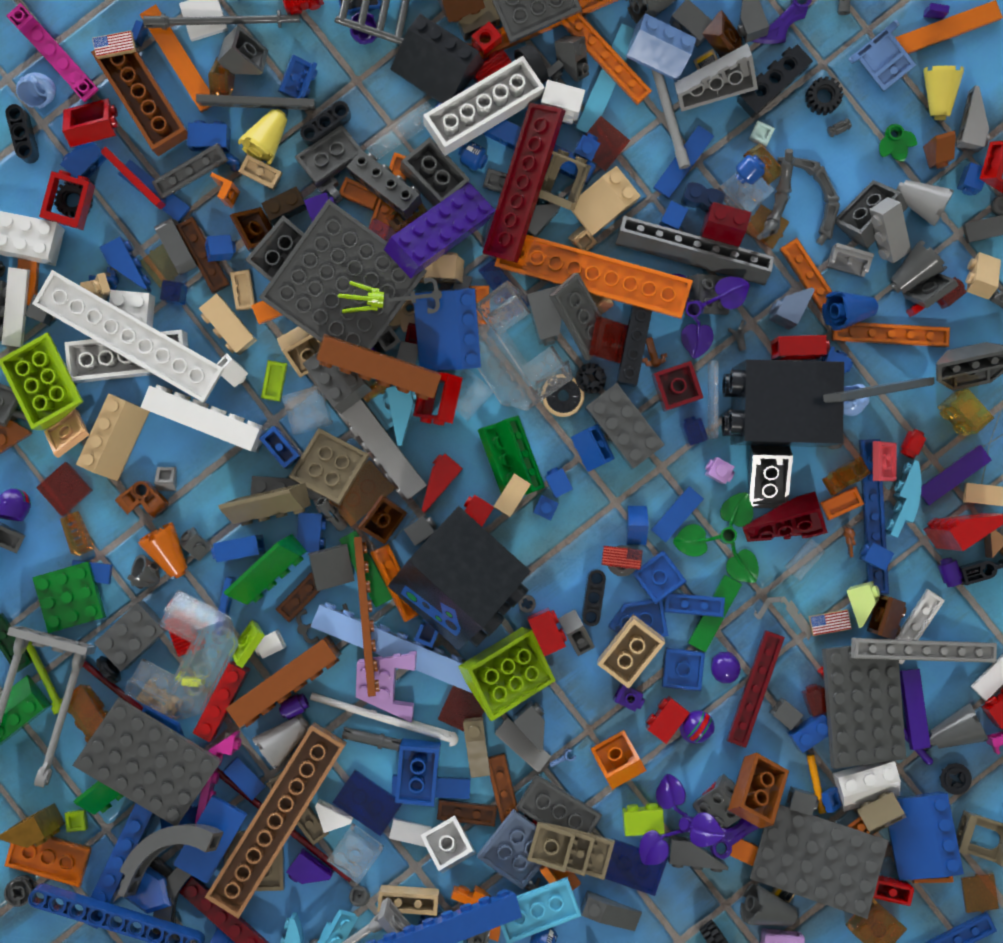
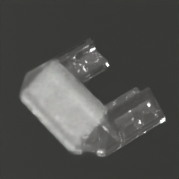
M506 281L476 303L481 368H478L501 405L513 406L527 411L570 382L573 377L569 360L563 362L553 346L547 348L528 363L526 362L507 333V330L531 312L522 300L525 294L511 282Z
M180 590L175 593L163 610L166 613L159 624L162 628L191 642L175 675L155 664L142 659L133 677L127 680L125 689L126 695L175 721L204 712L239 645L233 630L231 617Z

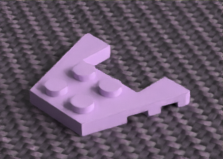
M410 651L409 654L402 655L397 653L389 657H373V660L377 659L378 672H374L375 680L379 679L380 692H376V696L368 697L365 659H359L356 674V698L412 722L414 718V703L395 700L396 668L415 671L417 651Z

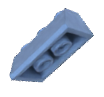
M645 13L635 26L626 57L670 79L678 81L692 55L697 38Z

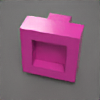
M1003 731L987 735L988 740L986 743L993 746V751L996 754H1000L999 747L1003 745Z

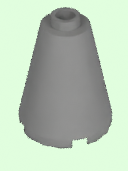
M905 180L904 183L900 182L896 189L902 193L907 206L933 226L937 224L954 190L910 180Z
M294 717L253 737L252 740L256 746L258 745L262 755L276 770L307 733L306 728L308 725L302 717L299 720L297 717Z

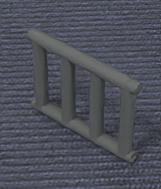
M342 0L339 16H336L334 22L401 45L404 39L402 35L410 0H402L395 35L384 31L390 0H382L376 28L365 25L370 0H362L358 22L346 18L350 0Z

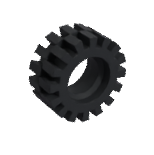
M827 76L824 79L820 77L811 84L806 92L805 102H808L807 107H811V112L813 113L817 111L816 115L823 113V116L828 113L830 114L842 102L843 93L841 92L843 88L838 87L840 83H835L834 78L828 80L829 77ZM825 89L829 91L831 100L827 103L819 101L817 97L819 90Z
M64 182V186L62 184L59 185L61 189L56 192L57 196H55L56 201L54 205L65 216L75 218L78 205L69 207L66 200L72 193H76L80 197L83 186Z
M712 919L699 928L707 943H728Z

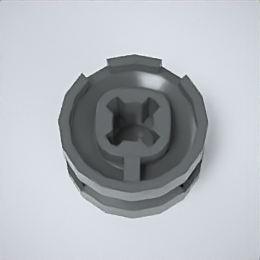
M28 875L17 876L6 885L4 889L5 900L14 907L25 905L29 902L28 897L33 891L32 886H37L36 882Z

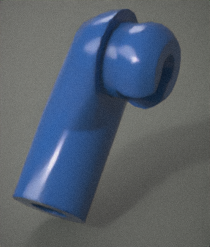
M225 153L229 160L226 164L230 166L231 171H239L241 167L240 160L231 153Z

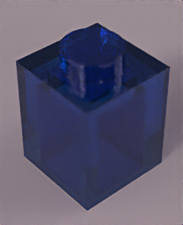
M163 280L160 299L166 303L185 306L188 286L181 282Z
M695 416L684 419L685 423L681 424L680 427L687 447L709 440L701 418L696 419Z

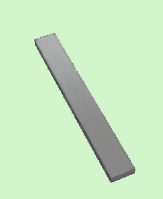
M851 638V658L996 663L997 643Z

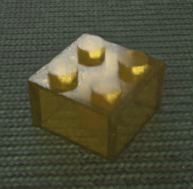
M968 388L953 392L937 407L940 410V415L954 425L953 429L955 432L963 436L977 434L994 419L993 415Z

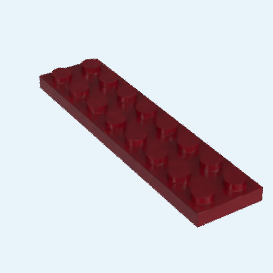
M529 103L482 252L483 254L518 263L566 112L562 108Z

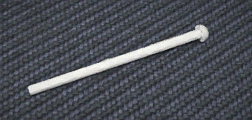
M313 692L310 697L312 701L449 742L450 747L455 746L459 741V737L455 732L415 720L408 722L377 713L376 710L365 709Z

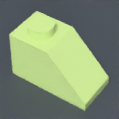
M873 581L851 586L847 590L859 628L867 623L879 601L880 591L877 585L874 586Z

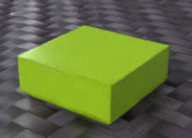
M85 809L65 812L67 833L88 829Z

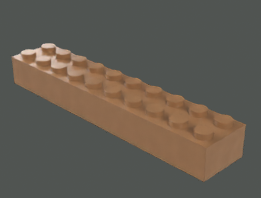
M315 722L310 726L204 898L239 919L347 744L346 741Z

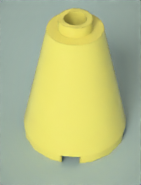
M932 66L930 71H927L928 67H925L923 74L930 116L934 117V120L937 121L946 120V117L951 115L964 74V67L961 66L960 70H956V66Z
M271 109L240 137L238 144L242 143L244 146L242 150L259 161H267L266 164L270 165L275 158L287 124L286 114L280 109Z

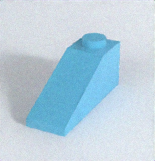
M396 386L386 388L397 446L401 447L404 443L414 407L413 400L417 399L413 391H409V394L398 391Z

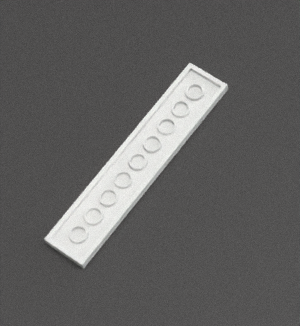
M53 270L32 303L203 403L206 402L224 371V368Z

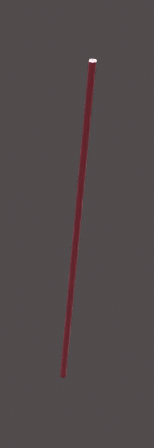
M85 660L83 668L124 701L141 711L143 710L142 705L116 684L107 681L102 673ZM218 768L217 772L219 773L220 779H222L231 788H233L236 792H238L241 796L248 800L257 809H260L263 803H261L256 798H254L251 801L242 792V790L237 785H235L232 782V780L221 769ZM295 829L292 831L291 836L347 882L353 879V876L316 846H313L311 842Z

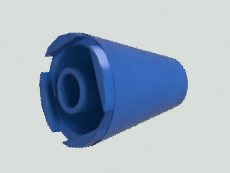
M840 291L827 294L825 297L827 298L826 303L822 305L824 322L826 325H830L832 330H843L876 315L878 311V303L875 298Z

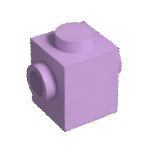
M716 457L713 460L710 459L707 463L705 475L720 484H726L727 481L730 482L735 474L733 471L735 466Z

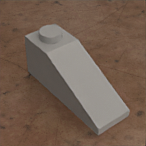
M975 85L968 92L955 147L979 152L988 145L990 136L988 135L989 125L980 88Z

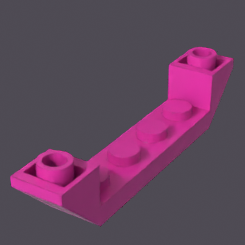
M21 3L6 15L84 102L99 90Z
M236 730L208 751L219 757L222 762L223 754L232 755L236 750H239L242 741L239 738L240 731ZM218 767L201 790L195 824L212 795L216 796L214 786L219 780Z

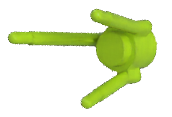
M350 281V285L372 293H368V296L338 294L339 298L367 301V305H371L343 309L342 313L368 310L377 311L378 308H383L384 292H379V288H372Z

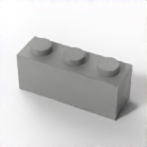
M887 197L869 210L875 232L874 237L879 249L878 254L883 260L895 263L910 253L911 247L902 204Z

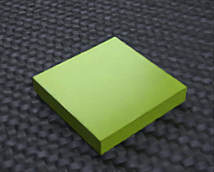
M250 620L230 650L236 665L241 668L244 667L265 636L258 622Z

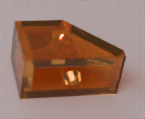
M217 57L208 73L210 95H231L234 89L235 74L223 68L217 62Z

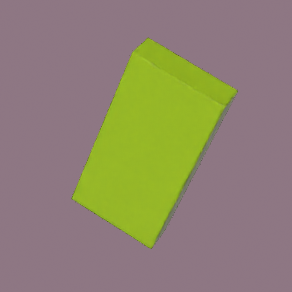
M268 360L261 394L262 399L281 402L288 367L287 363Z

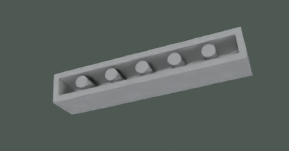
M362 399L342 414L338 412L344 422L348 420L351 424L349 429L355 437H361L363 440L361 445L367 452L371 451L375 456L373 461L379 468L383 466L387 473L384 475L389 482H395L399 487L396 491L402 499L406 497L410 500L427 487V484Z

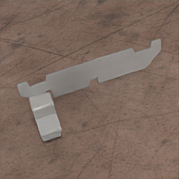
M785 596L768 597L759 613L755 610L754 616L757 619H762L770 603L784 602L790 616L802 632L805 631L807 634L806 638L810 639V625L801 613L798 614L799 610L792 600L789 603Z

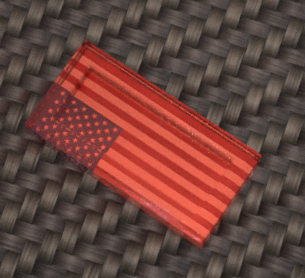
M603 545L601 565L641 570L643 550Z

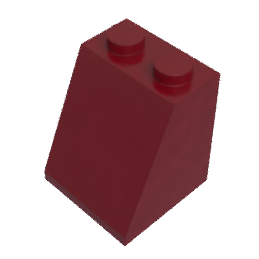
M713 202L706 211L700 236L739 247L747 231L752 212Z

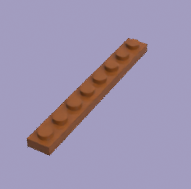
M354 537L368 697L376 696V692H380L379 679L375 680L374 672H378L377 659L373 660L372 652H376L375 640H371L370 633L374 632L373 620H369V612H372V601L367 599V593L371 592L370 580L366 581L365 573H369L368 561H364L363 555L367 553L366 542H362V537Z

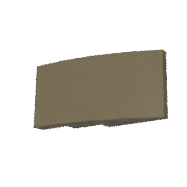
M538 822L527 861L562 872L569 871L582 876L586 874L604 880L615 840L568 827Z

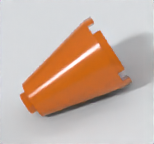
M173 522L162 526L164 529H155L142 537L138 544L170 577L175 576V578H179L186 573L187 564Z

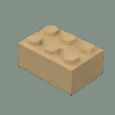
M633 614L599 656L597 665L629 689L663 647L665 639Z

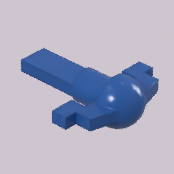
M107 267V273H111V276H106L108 284L111 285L110 290H116L119 283L116 270H112V267ZM89 275V281L95 280L96 276Z

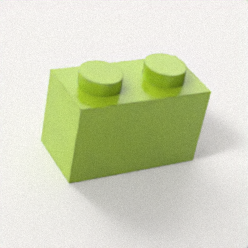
M648 803L644 807L630 804L627 805V808H622L625 836L644 835L651 830H656L659 834H665L663 809L657 803Z

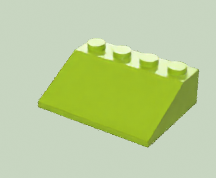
M48 332L0 359L1 369L32 430L43 431L83 403Z
M523 627L458 666L466 684L490 721L497 719L556 681L532 629Z

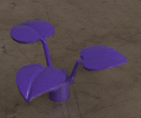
M672 274V275H675V276H679V277H683V278L688 279L686 276H684V275H682V274ZM725 277L715 285V291L719 296L704 303L699 300L690 302L689 298L687 299L686 313L688 316L693 317L697 325H687L682 330L681 341L693 359L703 355L710 348L714 339L712 328L709 325H701L698 316L704 312V306L720 299L722 306L727 309L740 307L746 300L750 288L749 282L739 277Z
M666 774L658 785L656 800L663 809H671L673 807L676 812L682 815L679 821L680 829L661 836L656 830L645 833L639 845V854L644 865H658L667 859L669 846L663 840L666 837L688 832L690 833V840L694 845L709 847L718 843L726 836V833L711 814L703 812L695 817H690L677 807V805L684 804L686 792L681 782L671 774Z

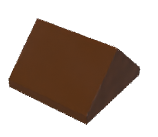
M722 10L718 12L702 33L720 58L743 46L742 37L739 36L738 31Z
M261 207L230 215L250 253L272 229Z

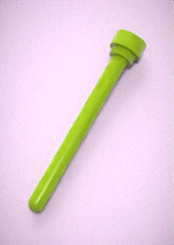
M29 641L26 649L53 702L51 703V710L56 715L59 713L63 699L59 698L34 645H32V641Z

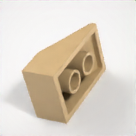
M615 166L580 195L575 210L571 211L592 237L635 205L641 195L621 170Z

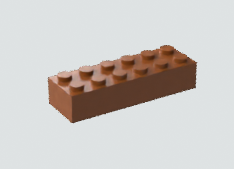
M137 49L133 53L102 59L96 58L95 50L91 51L150 148L158 157L187 139L188 131Z
M326 334L323 335L317 354V360L320 361L319 363L322 366L331 368L334 365L339 367V371L351 375V372L358 373L361 379L370 381L373 378L380 385L390 387L391 384L396 386L398 391L409 394V391H413L417 397L428 400V397L434 398L441 375L436 371Z
M328 635L225 709L239 728L243 725L248 727L260 718L258 714L265 715L276 706V701L280 704L292 695L290 691L294 690L296 693L308 683L307 679L313 681L324 672L322 670L324 667L328 670L340 661L338 657L342 653Z

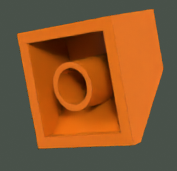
M625 730L590 748L612 790L647 771Z

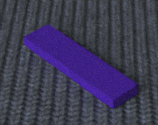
M977 445L921 486V498L926 505H931L992 461L981 445Z
M920 669L901 670L900 683L910 750L931 748Z

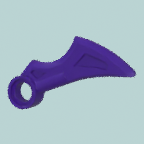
M791 0V5L769 25L768 35L752 42L761 44L785 43L788 28L794 22L805 19L808 6L812 0H807L805 4H799L797 0Z
M741 818L736 825L730 828H722L726 836L718 843H723L726 851L724 854H719L716 850L718 843L710 846L712 855L720 859L729 857L732 852V845L759 829V827Z

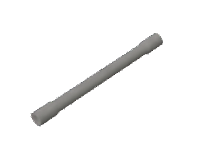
M651 69L674 145L679 169L688 168L691 166L683 145L664 77L662 74Z

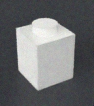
M227 353L217 363V365L224 368L221 376L233 387L243 383L248 375L247 371Z
M279 629L265 635L255 649L258 656L261 655L262 659L287 647Z

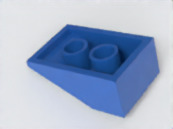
M402 738L399 750L395 803L434 807L441 742Z

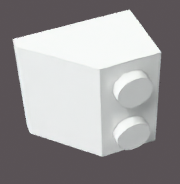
M455 815L420 835L438 871L441 873L476 854Z

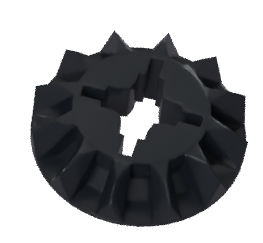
M587 363L578 369L576 383L583 392L594 394L601 391L605 386L607 377L604 369L599 364ZM595 372L594 378L597 381H592L588 385L589 378L586 375H591Z
M100 656L96 660L99 672L102 673L107 681L115 684L121 680L119 669L107 657Z
M959 763L948 764L942 769L941 776L939 777L941 786L953 795L966 792L972 782V776L968 768ZM951 774L956 776L958 774L957 777L961 781V783L956 781L952 783L953 779L949 775Z

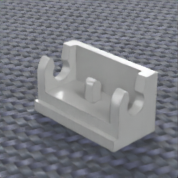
M836 243L831 248L826 267L865 277V274L869 272L874 253Z

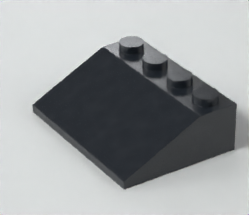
M419 14L408 28L390 69L442 104L465 89L483 66L484 61L478 50L422 14Z

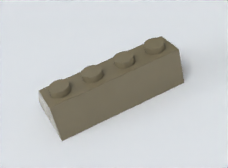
M301 483L235 498L218 506L233 524L241 523L244 526L252 524L255 519L262 522L269 520L270 516L273 515L276 518L287 516V512L293 511V514L305 512V508L311 506L306 484Z

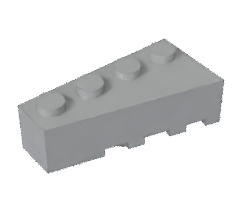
M748 43L674 83L681 112L758 89L753 57Z

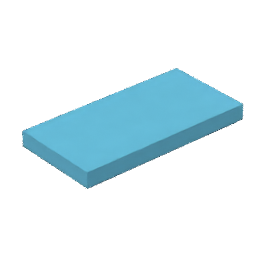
M568 877L518 895L517 900L522 918L501 925V929L506 942L512 943L581 917L582 915Z

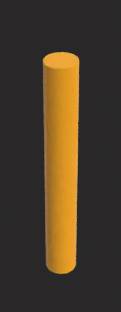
M809 754L806 756L814 793L819 801L818 812L823 814L826 813V810L822 803V788L815 755Z

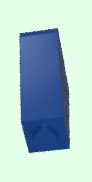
M263 534L213 543L211 552L213 559H216L217 563L265 554L266 549Z

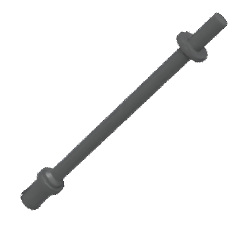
M277 10V15L173 18L166 16V14H161V16H143L145 29L162 28L163 30H167L170 26L277 23L278 27L282 28V23H300L299 14L281 15L280 10Z

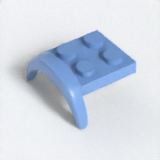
M897 20L893 21L848 59L851 64L859 60L883 92L916 66L915 62L892 34L899 26Z

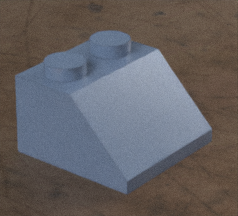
M811 287L777 300L769 310V314H771L769 320L788 330L798 325L815 289Z

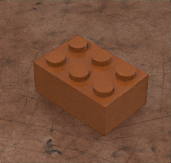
M758 753L745 756L728 811L759 828L774 825L789 770Z

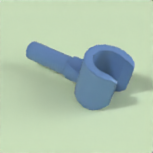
M572 749L564 750L560 758L549 763L550 767L565 760L574 761L576 759L575 755L567 758V753L571 752Z

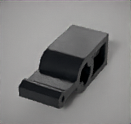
M1000 559L997 563L980 560L959 566L963 576V583L961 585H970L995 577L997 569L1003 568V559Z

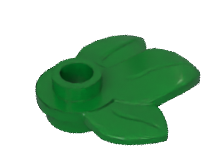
M891 124L886 128L885 137L879 143L880 155L886 157L891 154L895 160L903 162L907 157L908 147L917 145L916 137L912 132L904 131L901 125ZM891 132H896L897 137H893Z

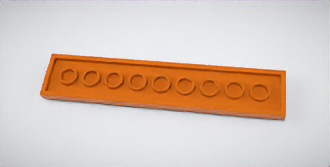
M526 235L518 263L497 258L494 265L496 268L561 285L573 273H579L590 294L682 319L693 280L530 235Z

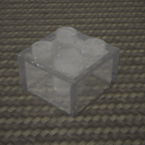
M738 172L718 188V190L725 194L724 202L728 206L749 212L755 210L775 191L763 176L753 185L747 182L742 184L736 177Z
M319 386L282 396L292 434L298 435L333 424L325 395Z
M352 823L330 853L327 862L359 884L381 854L384 845Z

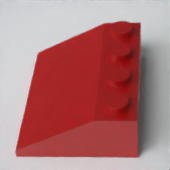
M979 513L939 519L934 518L927 523L928 526L923 530L936 549L964 551L1002 526L1003 513Z

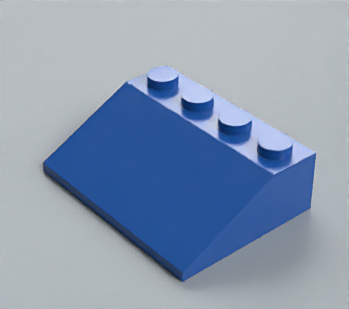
M475 289L440 290L442 293V297L439 299L440 307L435 313H427L428 308L434 309L436 306L435 300L432 297L416 299V303H413L419 366L433 371L481 368ZM432 291L416 292L415 295L429 294Z
M939 791L896 798L906 815V818L888 826L898 880L942 878L964 874L948 793Z

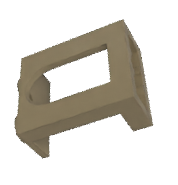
M558 149V152H552L553 157L545 175L539 198L568 210H575L591 166L586 164V159L578 156L575 159L568 157V152ZM571 161L576 164L578 173L569 197L565 199L551 193L560 167L563 163Z
M964 810L956 833L959 852L995 862L1003 867V823ZM978 825L996 831L1000 837L998 846L993 849H987L970 843L975 826Z

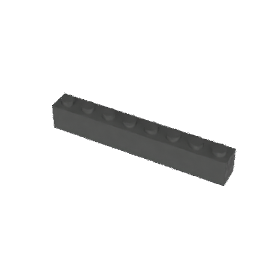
M623 216L615 244L724 275L739 277L764 286L772 272L774 256L628 216Z

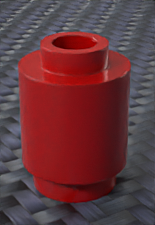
M917 429L908 431L900 446V453L908 458L915 459L927 439L924 437L925 433Z

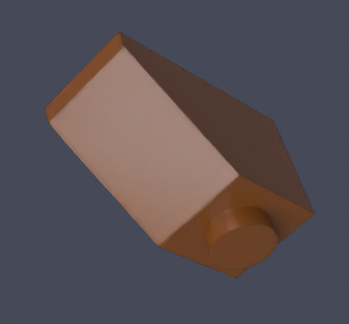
M955 130L937 135L923 146L929 169L933 167L937 169L945 168L954 159Z

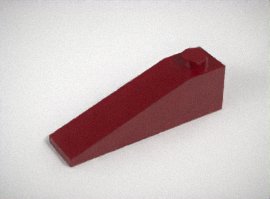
M815 491L797 496L743 526L747 542L772 540L774 537H783L784 539H790L791 536L811 538L828 533Z

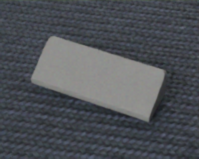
M508 717L495 730V735L538 773L551 757L544 749L540 752Z

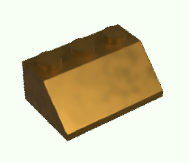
M55 803L1 833L0 840L25 848L33 844L35 847H38L60 832V827L65 822Z

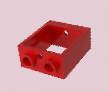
M109 98L64 109L62 132L69 146L74 147L116 136V127H118L116 117H118L115 105H111Z
M993 141L989 144L979 179L1003 193V141Z
M59 170V173L51 171L39 217L84 230L95 185L89 182V178L78 175V178L71 177V173ZM60 180L83 186L75 218L51 212Z
M826 335L778 336L771 341V360L819 359L827 355L830 343Z
M438 372L441 375L439 383H444L438 414L432 415L436 397L435 393L434 398L428 397V400L417 397L413 416L419 417L420 422L431 424L433 421V424L444 426V423L453 424L463 378L449 373Z

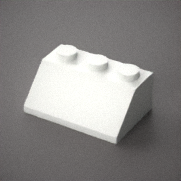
M895 761L859 765L832 773L844 812L859 808L861 804L867 801L872 803L878 800L877 797L885 792L889 794L893 792L895 797L900 796L901 780Z

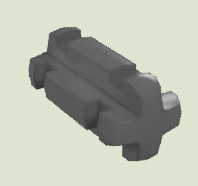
M846 118L844 121L833 124L832 127L829 126L827 132L830 137H834V135H838L847 129L849 130L852 124Z

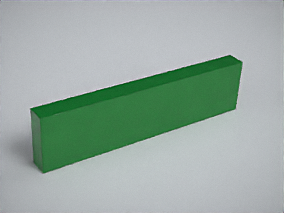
M355 530L340 538L339 541L341 544H347L350 561L357 572L354 537H360V535ZM367 550V553L363 555L364 561H368L369 573H365L366 581L370 580L371 592H368L375 607H378L393 598Z
M723 575L712 596L725 598L724 617L742 586L741 583L727 575ZM701 616L687 643L706 653L724 617Z

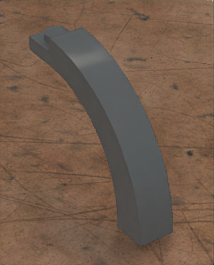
M183 824L166 827L150 834L131 851L124 861L119 872L123 873L125 877L120 883L121 887L118 894L123 898L135 895L147 868L165 849L176 844H184L196 847L204 852L215 851L224 832L204 824Z
M178 867L174 869L166 879L168 885L166 886L168 897L171 898L172 906L155 911L153 917L176 923V905L179 892L191 876L190 874ZM153 928L155 934L161 933L159 929ZM177 934L171 935V937L175 940L180 939L179 935Z

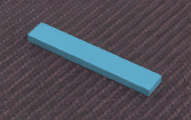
M621 24L612 48L626 62L628 59L626 54L634 28ZM603 68L575 128L576 131L586 135L588 133L594 135L617 84Z

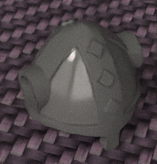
M139 555L136 557L131 575L127 579L131 581L132 586L140 589L155 586L160 582L159 565L149 560L146 556Z

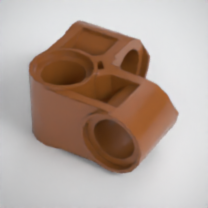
M148 481L136 482L115 499L116 503L127 515L142 504L147 513L155 517L169 505L166 498ZM142 484L147 488L145 495L139 492V487Z

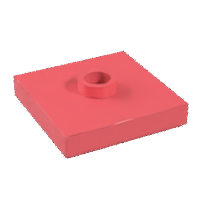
M873 441V481H896L897 444Z

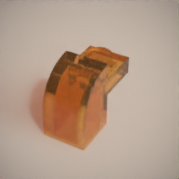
M860 456L834 469L822 481L831 496L847 486L859 482L871 472Z

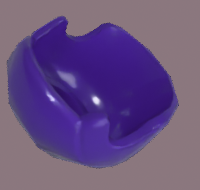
M360 12L352 16L351 20L358 22ZM367 13L365 25L376 28L377 24L374 16ZM350 28L352 38L359 44H370L377 39L375 36Z
M728 651L719 652L712 658L711 672L716 681L726 684L738 679L741 667L739 660L734 654Z

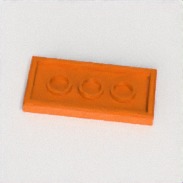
M51 837L38 847H35L33 844L25 848L11 843L4 866L80 887L92 848L56 837Z

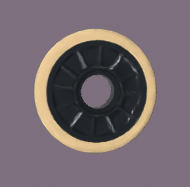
M557 375L545 384L542 400L546 409L553 415L568 417L578 412L582 407L584 392L578 387L574 377ZM562 390L569 394V398L566 401H561L558 398V393Z

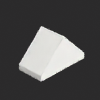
M319 799L315 806L324 833L349 825L354 818V815L322 799Z

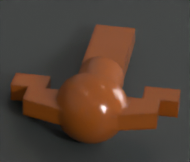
M652 337L647 338L646 345L651 361H648V358H643L642 363L650 367H659L666 362L667 353L661 354L659 359Z
M844 527L843 536L848 544V554L850 557H853V545H856L854 540L855 531L852 528Z

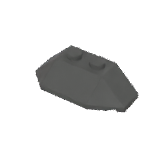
M983 342L947 350L936 363L937 382L953 391L993 382L1003 374V345Z

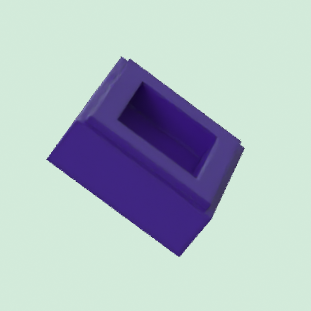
M930 3L924 10L923 17L943 20L949 13L950 6Z

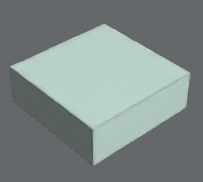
M757 120L749 140L766 147L775 128Z

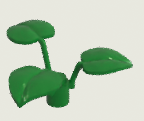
M747 492L733 495L723 503L720 516L724 521L730 523L729 527L724 528L719 535L706 538V531L701 526L691 524L685 526L673 539V544L680 552L692 557L701 556L706 553L708 549L706 542L720 539L723 544L731 545L734 557L728 559L726 564L729 576L741 582L756 583L759 567L755 555L747 549H743L737 554L734 542L737 538V532L733 529V524L737 527H743L750 523L753 518V507Z

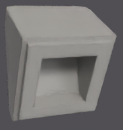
M157 467L154 481L157 491H176V467Z

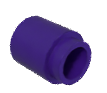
M952 557L940 560L941 564L937 566L943 583H946L947 587L962 584L963 576L957 560H952Z
M302 693L300 695L296 694L280 703L279 711L283 718L286 717L290 720L305 712L310 706L306 696Z

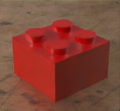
M546 608L527 617L544 657L566 647L564 642L568 640L563 629L557 628L556 624L559 623V620L554 610L550 611L549 608Z

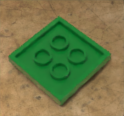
M90 561L32 577L48 633L106 617L97 583H95Z

